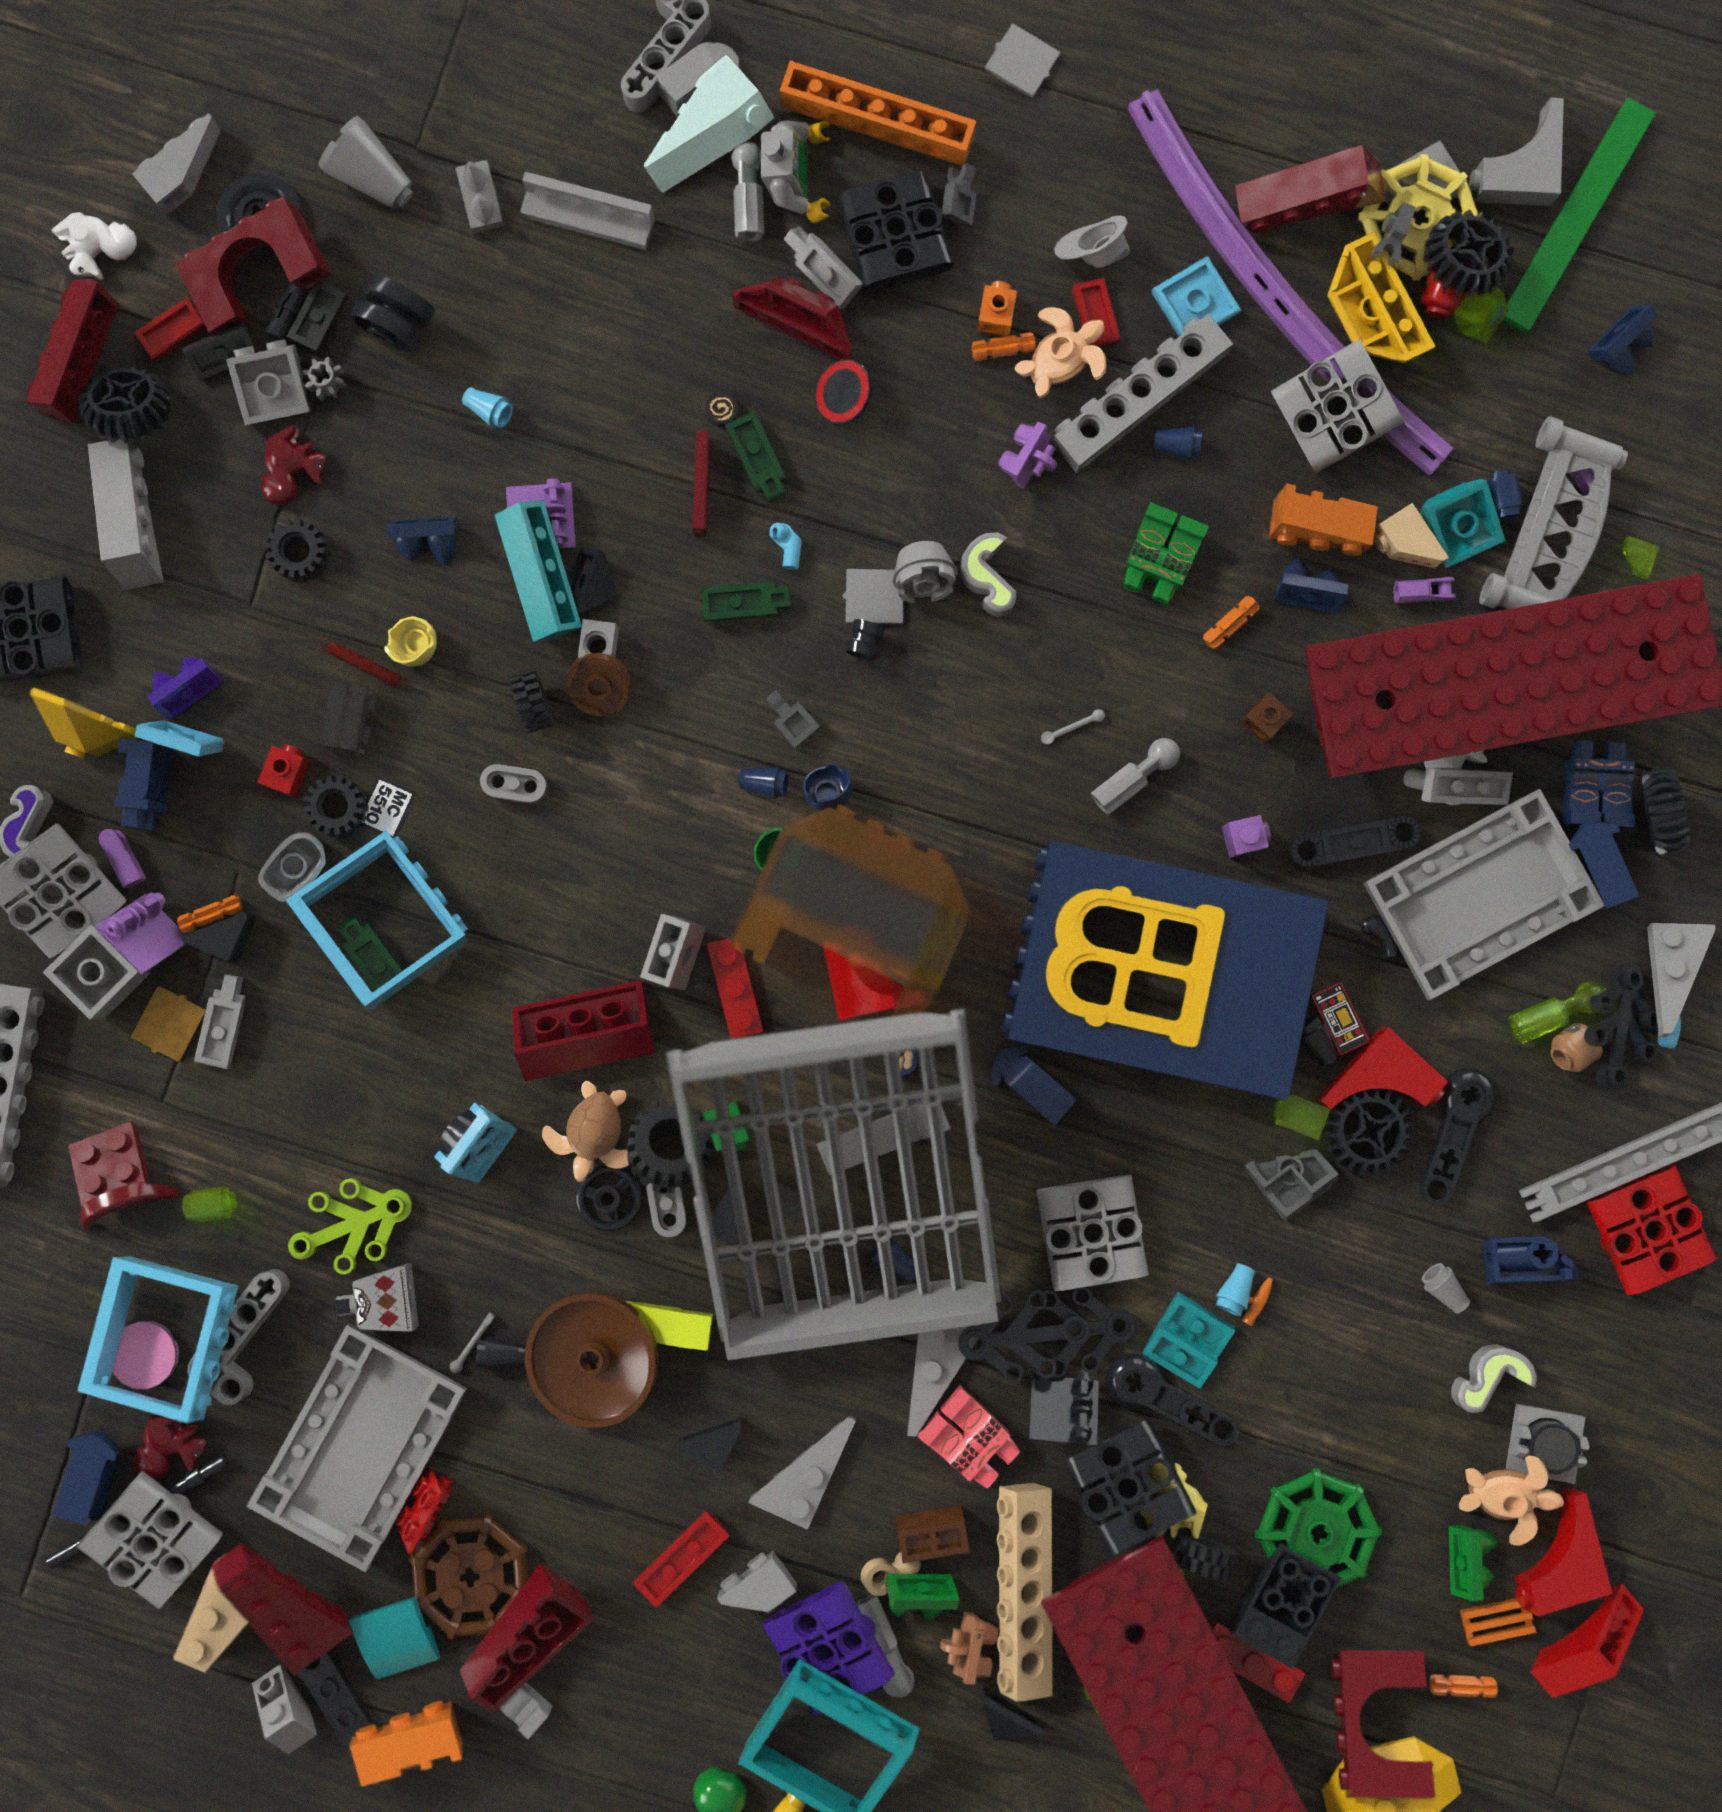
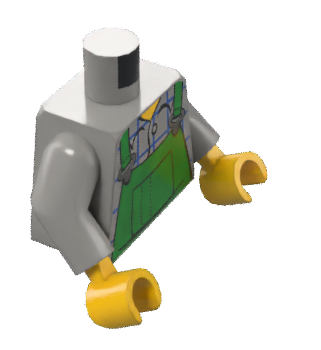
M781 121L773 126L771 131L763 132L761 135L762 181L776 205L800 214L806 212L808 219L812 223L820 222L829 217L822 210L829 207L830 203L824 198L808 203L806 139L808 138L812 144L829 141L830 137H824L821 129L830 127V124L827 121H821L808 126L804 122Z

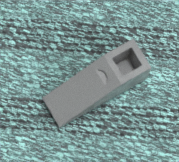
M209 113L203 118L194 120L188 130L178 138L169 140L159 153L152 158L142 161L138 169L132 173L166 216L192 196L221 132V129Z

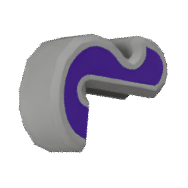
M24 785L19 787L11 796L10 804L19 807V810L5 818L0 826V846L9 857L33 841L54 803L50 793L45 789L33 785ZM25 860L22 862L23 865L39 868L35 861Z

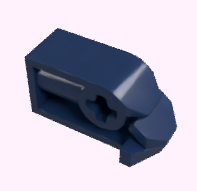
M1591 820L1580 825L1571 839L1569 847L1571 851L1580 849L1603 903L1608 909L1636 898L1639 894L1612 834L1620 831L1618 825Z
M1025 1045L1002 1049L993 1059L991 1083L997 1086L1003 1081L1050 1124L1056 1125L1077 1099L1031 1059L1024 1056L1029 1050Z
M1547 1237L1490 1238L1482 1242L1486 1285L1559 1284L1577 1281L1579 1268L1571 1259L1565 1256L1566 1253L1557 1243ZM1533 1251L1542 1253L1543 1259L1540 1260V1258L1534 1257Z
M96 1430L68 1440L67 1447L74 1448L53 1512V1516L84 1526L101 1518L120 1457L117 1444L108 1434Z

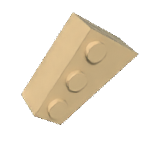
M212 1568L173 1658L202 1672L207 1671L248 1625L246 1620L217 1588Z

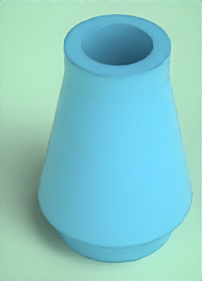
M469 387L462 398V404L470 408L491 427L503 428L507 425L513 413V405L508 403L506 397Z
M1237 1263L1234 1271L1216 1295L1218 1298L1216 1306L1230 1314L1241 1316L1243 1310L1248 1308L1252 1281L1256 1271Z

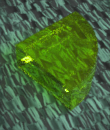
M1631 536L1625 537L1623 553L1632 567L1631 570L1643 579L1648 578L1659 546Z

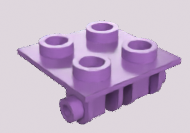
M552 478L547 479V484L506 487L507 508L519 502L544 500L558 549L576 547L571 482L560 483L559 479Z
M161 893L144 894L95 926L141 974H144L187 945L182 938L186 934L182 933L180 928L162 911L165 898Z

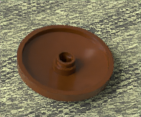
M585 1291L574 1293L558 1300L539 1316L527 1339L525 1367L534 1394L553 1415L575 1426L603 1428L627 1419L647 1400L657 1379L659 1355L657 1343L650 1326L632 1305L608 1293Z

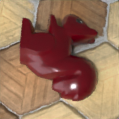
M293 425L268 438L265 442L267 448L264 459L268 474L262 477L263 484L261 485V490L265 499L274 505L281 506L295 500L298 494V484L294 475L304 470L314 482L319 485L323 484L322 474L327 464L326 455L323 452L310 454L315 447V444L311 441L300 445L296 440L299 436V430Z
M158 1414L149 1416L142 1436L144 1447H138L136 1455L132 1458L136 1474L139 1475L143 1471L154 1480L163 1478L169 1472L171 1466L170 1455L175 1453L180 1454L187 1469L192 1471L193 1467L198 1463V1458L206 1448V1440L204 1438L191 1436L198 1428V1424L183 1426L181 1421Z

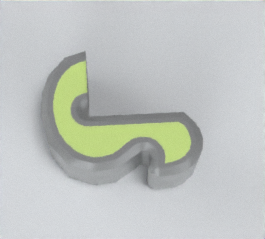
M985 533L972 541L962 555L960 577L969 590L974 593L987 595L982 603L983 609L992 616L1002 617L1012 611L1016 601V591L987 562L1005 545L1007 537L1000 533Z
M1498 1344L1482 1346L1473 1354L1469 1363L1470 1380L1468 1381L1462 1377L1455 1379L1451 1388L1452 1399L1456 1405L1467 1412H1482L1505 1372L1535 1388L1537 1375L1534 1366L1525 1356L1510 1348Z

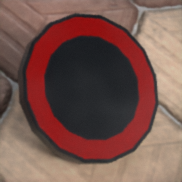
M841 359L832 363L821 374L816 384L815 402L817 410L824 419L833 424L846 425L855 421L865 412L871 400L873 386L871 376L864 365L852 359Z

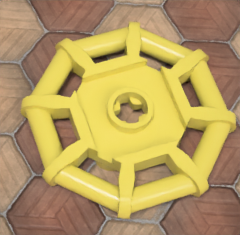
M1420 154L1418 158L1389 170H1381L1384 192L1388 190L1394 195L1387 211L1378 210L1380 203L1366 206L1359 213L1358 218L1359 221H1362L1366 235L1375 231L1378 239L1381 241L1382 237L1376 222L1384 221L1389 212L1394 213L1404 202L1416 207L1414 213H1418L1421 209L1426 211L1425 217L1429 219L1428 223L1417 225L1415 218H1412L1408 234L1401 244L1402 248L1414 253L1413 261L1411 262L1401 257L1400 261L1394 266V269L1411 276L1413 281H1420L1423 276L1433 273L1426 271L1429 262H1424L1423 260L1424 252L1426 251L1424 248L1425 241L1430 236L1429 233L1434 225H1437L1446 215L1451 216L1452 213L1456 212L1450 203V200H1452L1450 194L1456 191L1463 211L1462 214L1469 209L1474 216L1478 214L1466 180L1467 174L1464 171L1459 173L1428 158L1427 154ZM1416 173L1417 183L1404 188L1400 186L1397 180ZM1430 174L1449 184L1444 189L1427 181L1428 175ZM1448 240L1449 249L1451 250L1452 243Z

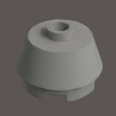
M919 541L905 546L899 552L892 581L893 585L898 589L899 597L907 602L915 603L914 597L924 598L930 596L931 602H935L953 592L952 585L954 581L956 582L955 578L957 577L958 570L940 543Z

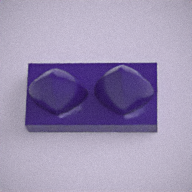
M184 657L181 673L173 678L169 674L162 672L154 673L152 694L147 696L152 706L170 721L223 682L219 675L202 658Z

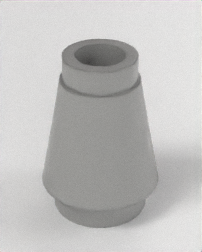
M1438 1263L1430 1267L1422 1276V1282L1425 1284L1424 1289L1448 1308L1452 1309L1454 1313H1460L1469 1306L1470 1299L1450 1267H1445L1442 1263Z

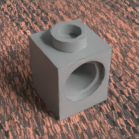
M583 619L578 659L585 654H591L590 646L596 640L605 641L606 649L602 653L615 658L619 628L616 623Z

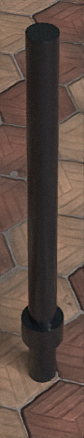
M221 1455L202 1467L197 1465L192 1471L185 1472V1477L165 1489L172 1494H183L191 1488L196 1490L207 1484L210 1477L229 1467L230 1463L225 1455ZM160 1499L150 1512L155 1510L163 1500ZM117 1516V1519L120 1522L126 1524L130 1523L129 1519L126 1516ZM85 1535L47 1556V1565L53 1569L83 1552L77 1546Z

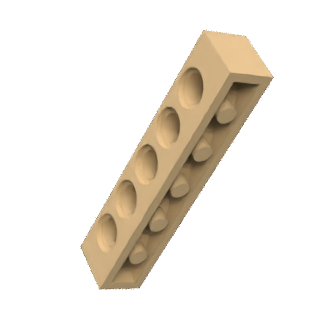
M1036 1483L999 1486V1498L997 1500V1511L999 1513V1533L997 1535V1545L999 1548V1568L997 1570L999 1602L997 1613L1000 1620V1636L997 1640V1647L1000 1653V1671L998 1672L997 1681L1000 1693L1017 1702L1051 1697L1052 1624L1041 1604V1600L1052 1595V1489Z

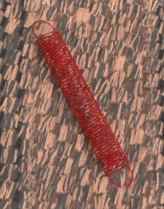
M329 640L332 643L328 650L327 648L325 650L329 654L332 653L333 656L337 654L339 659L343 660L344 658L345 662L357 668L360 667L361 670L365 668L367 673H373V676L386 683L389 680L391 683H394L396 677L397 679L398 677L400 678V675L398 676L395 672L392 673L393 676L391 677L388 673L389 669L381 665L379 666V664L373 661L370 662L369 659L363 658V656L357 655V653L353 654L351 650L346 653L345 647Z

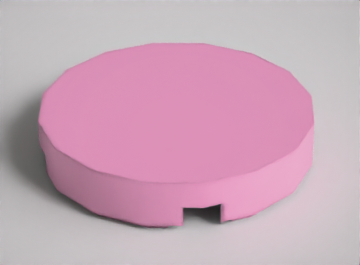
M139 1321L126 1326L122 1333L112 1372L122 1384L133 1389H149L157 1386L168 1379L177 1366L179 1358L177 1341H174L173 1336L170 1334L171 1332L166 1326L155 1321Z

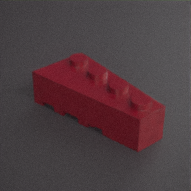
M242 1544L211 1565L219 1591L293 1675H296L352 1634L344 1609L336 1604L334 1606L331 1605L316 1591H309L300 1585L297 1579L289 1574L287 1576L275 1569L272 1563Z

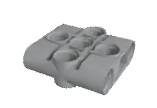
M1360 339L1326 359L1313 363L1309 369L1271 390L1274 399L1315 473L1322 471L1351 453L1361 450L1365 445L1405 423ZM1336 360L1347 380L1345 384H1342L1331 361ZM1320 369H1326L1331 373L1329 383L1322 387L1314 385L1313 376L1315 372ZM1302 378L1306 380L1316 399L1314 402L1310 400L1300 381ZM1364 381H1372L1377 385L1376 393L1370 398H1363L1358 394V387ZM1335 398H1342L1347 403L1345 412L1338 416L1330 414L1328 410L1329 403ZM1361 411H1364L1376 433L1373 436L1370 435L1359 415ZM1306 415H1313L1317 419L1316 428L1309 433L1302 432L1299 428L1301 418ZM1353 426L1360 428L1363 432L1361 441L1354 445L1348 444L1344 440L1345 431ZM1330 429L1333 430L1344 450L1341 454L1328 433Z
M59 823L46 830L0 864V906L9 915L11 924L17 929L23 930L48 958L59 954L70 946L91 924L97 925L126 902V898L98 868L95 858L90 854L84 853ZM25 860L35 861L40 869L36 872L27 871L22 866V862ZM84 866L89 870L90 875L86 877L76 876L72 871V867ZM57 886L63 894L59 897H52L46 893L45 887ZM29 906L35 911V915L31 917L23 916L18 911V907ZM79 911L85 916V920L75 922L69 918L68 913Z
M1132 1175L1113 1176L1036 1190L1043 1228V1240L1046 1245L1054 1291L1135 1279L1149 1275L1142 1238V1223L1138 1215ZM1085 1190H1091L1095 1195V1202L1089 1208H1082L1078 1202L1079 1195ZM1132 1207L1131 1210L1106 1213L1109 1210ZM1073 1217V1219L1047 1223V1220ZM1130 1218L1133 1222V1230L1129 1235L1121 1236L1117 1231V1225L1121 1219ZM1092 1223L1098 1224L1101 1229L1099 1238L1094 1241L1086 1240L1084 1237L1085 1228ZM1064 1229L1068 1234L1067 1242L1060 1247L1052 1245V1233L1055 1230ZM1138 1242V1244L1112 1248V1246ZM1079 1252V1254H1073V1255H1067V1256H1061V1257L1053 1258V1255H1062V1254H1069V1253ZM1096 1257H1103L1106 1260V1268L1100 1274H1093L1090 1271V1263Z
M141 1471L85 1535L77 1548L108 1570L110 1580L120 1587L129 1586L159 1609L211 1551L223 1533L191 1509V1503L187 1497L181 1494H172L145 1472ZM160 1499H162L163 1501L157 1506V1508L153 1512H150L152 1508L157 1504V1502ZM171 1510L179 1515V1519L168 1517L165 1511ZM116 1515L126 1516L130 1523L120 1522ZM191 1521V1523L184 1529V1531L181 1534H179V1532L187 1524V1522ZM143 1536L153 1537L157 1544L146 1542ZM119 1546H121L122 1548L117 1552L113 1559H110V1556L117 1550ZM170 1557H179L184 1564H175ZM122 1561L132 1563L135 1569L124 1567ZM148 1568H150L149 1571L144 1575V1577L139 1581L138 1579L143 1575V1573Z

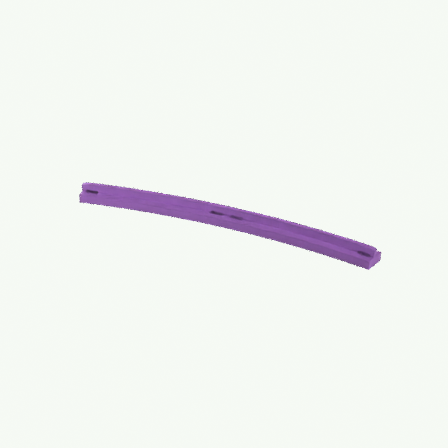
M1158 89L1151 93L1147 90L1142 93L1141 98L1129 103L1128 111L1188 211L1234 275L1285 337L1311 365L1343 349L1344 345L1305 304L1241 224L1195 155ZM1143 108H1148L1153 117L1152 121L1148 120ZM1256 274H1258L1261 277V279L1265 282V284L1268 286L1267 290H1264V288L1255 279L1254 276ZM1277 299L1289 311L1287 315L1275 303ZM1336 360L1331 361L1342 384H1345L1347 380ZM1326 369L1318 370L1320 375L1329 383L1331 373ZM1364 381L1358 387V394L1363 398H1370L1377 391V385L1372 381ZM1388 390L1405 423L1383 436L1430 476L1448 456L1453 447L1423 423ZM1361 411L1359 414L1368 421L1364 411ZM1422 445L1436 456L1434 461L1419 449Z

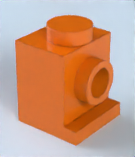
M994 281L991 286L985 285L977 327L978 332L1009 336L1017 290H1011L1010 284ZM992 302L1001 303L1004 306L997 308Z

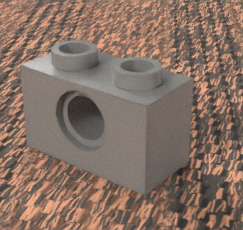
M661 913L640 977L668 988L686 990L707 927Z

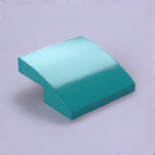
M1177 1292L1154 1329L1142 1354L1200 1389L1217 1365L1218 1356L1235 1333V1326L1180 1292Z
M416 1596L353 1616L349 1620L361 1654L376 1680L441 1658L431 1625L425 1626Z

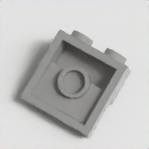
M284 339L266 343L267 350L255 352L253 346L233 350L235 357L226 359L245 425L311 411L302 379L304 375L295 344L287 346Z

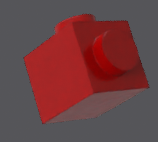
M284 744L283 749L272 746L257 783L297 798L311 761L302 757L303 750Z

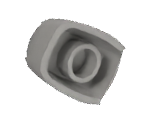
M298 832L289 836L270 855L258 874L260 886L278 901L285 902L286 899L314 881L325 865L323 844L309 832Z

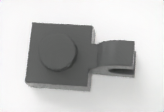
M968 163L962 164L961 171L954 167L948 168L947 179L949 184L945 185L942 216L961 227L973 225L977 196L976 193L970 191L976 168Z
M1404 202L1394 213H1388L1381 228L1385 232L1384 237L1373 248L1370 257L1377 259L1385 250L1390 256L1388 265L1394 267L1400 261L1402 253L1401 244L1408 234L1416 207Z
M777 690L766 698V702L780 716L773 724L794 749L820 727L799 701L790 707Z

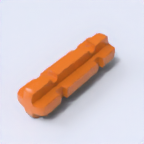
M1031 332L1020 334V337L1017 338L1016 335L992 338L990 342L985 340L974 341L971 347L974 360L979 361L986 360L988 356L998 358L1017 355L1018 351H1021L1022 354L1035 351L1036 342Z
M1246 596L1238 603V609L1234 607L1215 624L1217 628H1211L1203 635L1204 641L1210 648L1215 650L1225 642V637H1231L1248 621V616L1252 618L1260 610V606L1254 598Z
M232 895L223 899V902L217 901L194 910V914L186 913L179 916L177 923L182 933H190L198 930V926L203 928L226 919L227 915L233 916L241 913L244 910L243 904L238 896Z
M1433 1674L1429 1679V1688L1433 1695L1446 1696L1448 1693L1451 1696L1478 1697L1480 1694L1483 1698H1495L1498 1693L1497 1681L1493 1677H1480L1479 1680L1476 1679V1676L1449 1675L1446 1678L1444 1675Z

